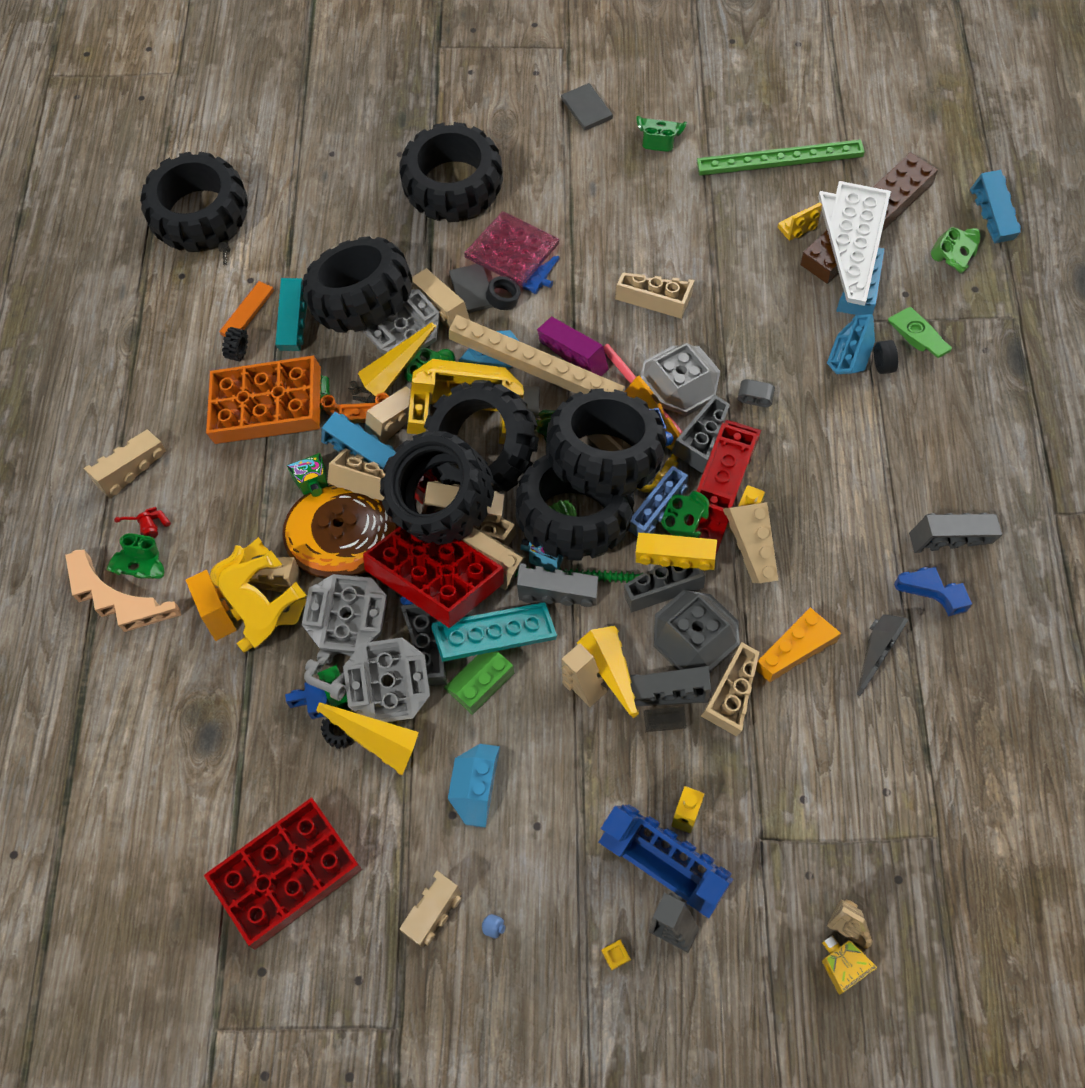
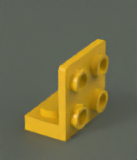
M819 202L779 222L778 229L789 241L801 237L808 231H813L818 226L822 204Z

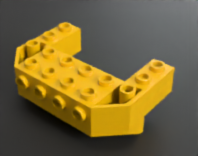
M431 359L412 374L407 433L420 434L426 432L424 425L428 416L429 404H435L443 394L450 396L452 394L450 389L464 382L470 385L475 380L491 381L494 384L503 385L518 394L522 399L524 396L523 385L506 367ZM495 408L482 409V410L497 411V412H499V411H498L497 409H495ZM500 414L499 444H505L506 428Z

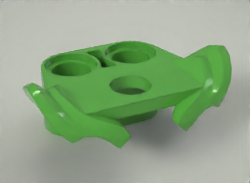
M954 227L949 228L938 238L931 250L932 258L938 262L946 259L945 262L949 266L955 268L960 274L969 267L967 263L971 256L974 257L977 253L981 236L980 231L976 228L965 231ZM960 248H964L967 251V256L961 254Z

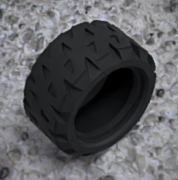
M423 432L412 436L413 440L404 441L394 450L396 454L388 458L383 472L386 474L380 480V494L384 496L382 505L387 515L392 517V521L399 527L427 543L434 542L438 545L450 544L455 538L461 540L473 532V527H479L487 517V506L490 508L492 506L494 497L492 486H494V480L487 462L468 443L449 432ZM447 462L457 463L460 469L461 482L458 493L453 501L439 512L419 514L415 505V491L421 477L438 464Z

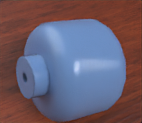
M493 914L488 915L482 923L483 934L492 938H498L500 933L503 934L505 931L503 918Z

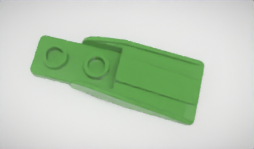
M908 307L888 318L890 324L917 350L925 351L927 349L937 358L952 351V347L912 307Z

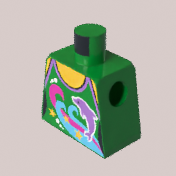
M320 453L287 465L293 481L303 495L311 493L314 497L320 496L322 494L321 488L328 486L326 467Z

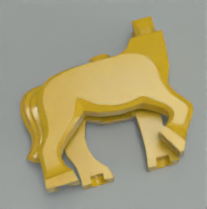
M259 537L245 548L235 545L233 553L228 558L215 564L210 573L212 582L219 587L222 595L233 608L230 610L237 621L241 619L244 622V638L236 643L244 654L251 648L257 649L272 635L277 626L295 625L307 600V595L296 582L271 603L257 588L248 584L253 576L261 570L283 567L275 554L263 545ZM290 606L288 612H283L287 607Z

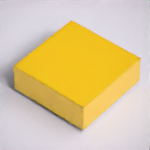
M621 939L601 950L611 971L631 961Z

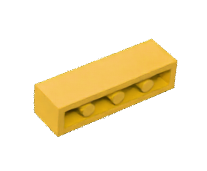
M638 533L636 563L661 565L663 567L676 566L683 569L697 568L704 571L714 570L717 540Z

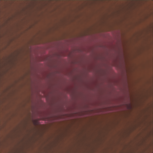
M502 211L464 252V257L500 276L511 278L518 285L523 286L559 245V238Z

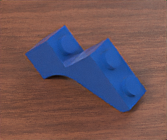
M923 567L912 573L903 572L898 575L894 583L898 591L937 600L944 607L948 616L967 612L972 605L964 584L956 585L951 583L944 587L936 567Z

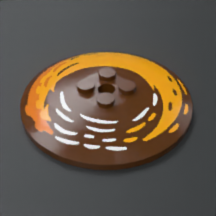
M329 483L328 486L321 488L322 494L320 496L314 497L311 493L303 495L292 506L283 525V542L289 557H294L298 567L304 572L323 579L333 574L358 576L367 572L364 569L363 553L397 529V524L392 521V517L387 515L382 501L371 499L360 493H353L344 488L335 487ZM343 522L342 526L334 527L335 523Z

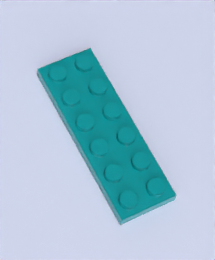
M545 602L463 617L451 628H448L441 622L432 623L433 634L442 662L556 640L557 633Z

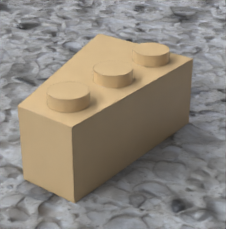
M405 386L367 410L364 431L375 435L380 442L385 444L408 422L410 389Z
M579 643L561 659L562 683L568 690L572 689L591 707L607 693V690L601 685L603 679L597 677L599 669L594 657Z
M438 871L434 874L436 878L429 889L425 888L422 893L424 895L417 906L415 905L400 927V931L422 948L425 944L429 945L435 937L434 931L438 926L442 927L449 917L447 914L450 909H455L462 899L459 887Z

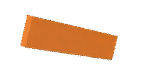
M258 281L221 328L220 334L226 337L225 333L226 331L228 332L227 329L230 327L244 330L274 292L273 287Z

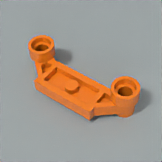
M384 392L377 394L375 403L336 404L335 398L332 395L323 396L320 402L328 415L337 412L338 414H344L352 423H365L367 410L388 398L389 395Z

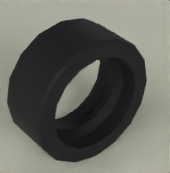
M505 276L495 277L488 285L486 299L496 309L510 310L517 304L521 293L520 287L511 278ZM494 289H505L513 297H500L494 292Z

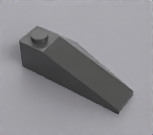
M883 614L880 620H874L870 627L873 631L869 637L857 695L861 696L909 619Z

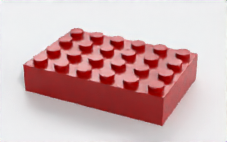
M398 527L363 553L365 571L448 628H451L504 584V570L501 565L456 538L450 544L438 545L434 542L427 543Z
M311 797L203 876L248 946L256 950L362 871V868Z

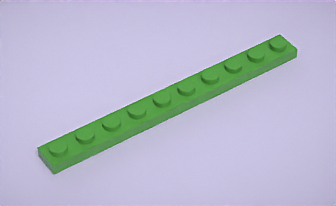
M861 140L697 158V167L700 176L864 157L865 151Z

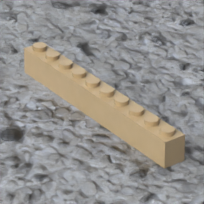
M459 315L455 316L449 329L448 339L574 393L582 392L586 394L589 393L590 389L604 388L606 392H614V389L623 391L625 387Z

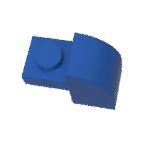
M307 682L304 683V691L298 689L285 694L286 703L290 708L307 705L308 714L311 719L325 717L316 711L319 702L330 705L325 691Z

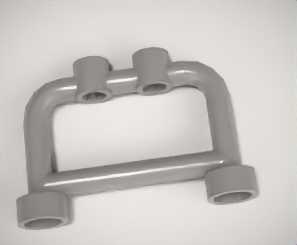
M320 650L317 654V661L312 659L307 661L304 680L314 687L329 692L331 698L340 701L346 693V686L343 685L345 682L344 672L331 684L312 676L314 674L318 675V672H321L325 664L332 662L335 655L345 654L352 656L353 654Z

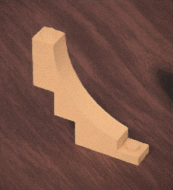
M75 550L65 555L72 596L78 602L93 599L95 611L101 617L116 613L118 626L124 632L181 616L180 608L175 601L164 602L159 606L154 598L130 596L107 586L96 574L91 557L85 550Z

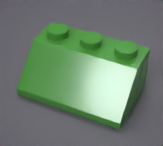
M497 651L480 654L463 668L444 689L473 715L515 674L514 667Z

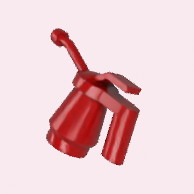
M156 507L146 509L145 512L138 514L137 517H116L114 519L116 523L121 520H137L140 526V534L153 538L158 536V527L153 519L158 518L164 527L171 525L163 511H157Z

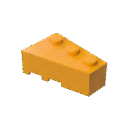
M207 569L186 579L200 617L214 640L217 641L237 631L228 613L230 608L225 599L222 600L224 596L219 587L217 588L212 582Z

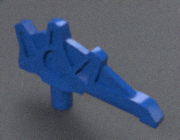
M553 256L550 261L541 266L536 265L532 273L526 272L524 276L527 279V283L522 284L523 289L537 294L542 286L551 288L553 282L546 278L559 261V256Z

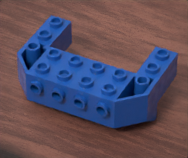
M622 804L614 806L600 828L605 832L598 843L617 856L627 859L685 899L688 905L709 919L734 879L730 877L732 873L722 866L718 867L713 863L714 859L706 853L701 855L695 851L696 847L690 842L678 840V835L672 830L660 828V822L656 819L639 814L640 811L632 805ZM646 828L652 831L650 836L645 835ZM664 840L670 843L668 848L663 847L662 842ZM682 852L688 856L685 861L680 858ZM699 865L706 868L704 873L698 870Z

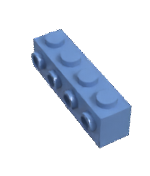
M672 466L634 513L628 531L637 537L638 533L653 534L656 524L662 522V517L670 498L674 495H683L688 489V475Z

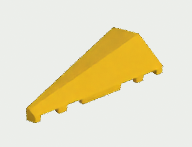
M431 322L359 371L358 375L364 387L374 396L382 392L386 393L431 335L436 325Z
M615 626L592 629L576 643H580L594 657L599 669L598 673L629 715L635 718L639 712L636 709L635 696L630 686L631 679L626 659L622 653V643L618 637L619 631Z
M319 702L316 709L318 713L323 714L332 724L344 730L349 737L362 747L382 759L383 763L391 766L399 775H403L419 732Z

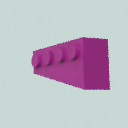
M552 316L537 329L539 341L566 362L599 376H603L609 370L602 344Z

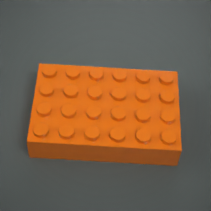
M315 356L210 371L206 434L214 444L320 429L321 366Z

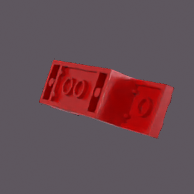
M727 419L721 425L697 488V492L703 494L709 501L708 519L701 517L696 532H701L699 538L717 540L716 555L729 522L723 509L734 506L746 468L751 462L761 434L759 429ZM691 514L687 521L689 526L694 523V517Z

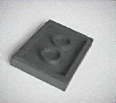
M590 83L561 95V99L584 131L613 119V114Z
M482 262L449 270L455 294L465 302L468 313L493 307L486 299L489 282Z

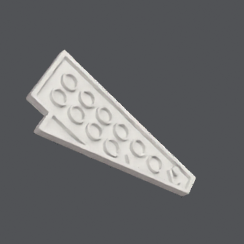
M839 181L836 194L820 191L818 198L822 204L821 209L846 301L865 306L891 191Z

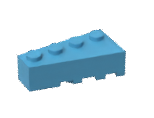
M1002 170L981 173L970 188L972 194H976L975 202L977 206L981 205V215L983 219L988 221L987 229L994 244L1014 240L1020 234L1021 227L1015 216L1016 210L1011 203V194L1006 187V178L1003 176Z
M878 247L865 306L848 303L843 292L838 303L837 312L854 315L873 314L885 248Z
M334 412L322 427V443L326 445L328 442L333 444V448L339 452L346 448L354 456L357 454L363 456L364 461L368 463L375 462L379 464L378 466L382 470L388 458L396 454L393 447L383 444L379 441L378 437L368 434L360 425L350 422L344 414Z

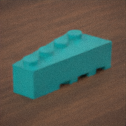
M281 278L275 343L279 351H301V345L304 344L303 331L305 328L307 303L303 297L302 278Z

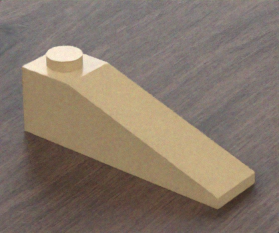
M473 527V532L461 539V541L503 567L504 584L500 587L507 590L519 569V563L523 562L525 556Z
M841 899L827 927L868 949L872 944V939L862 911L857 908L858 906L854 902Z

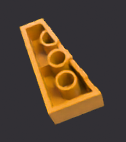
M810 607L757 661L756 671L767 681L772 682L790 671L793 667L807 661L811 656L822 652L826 647L838 642L841 633Z

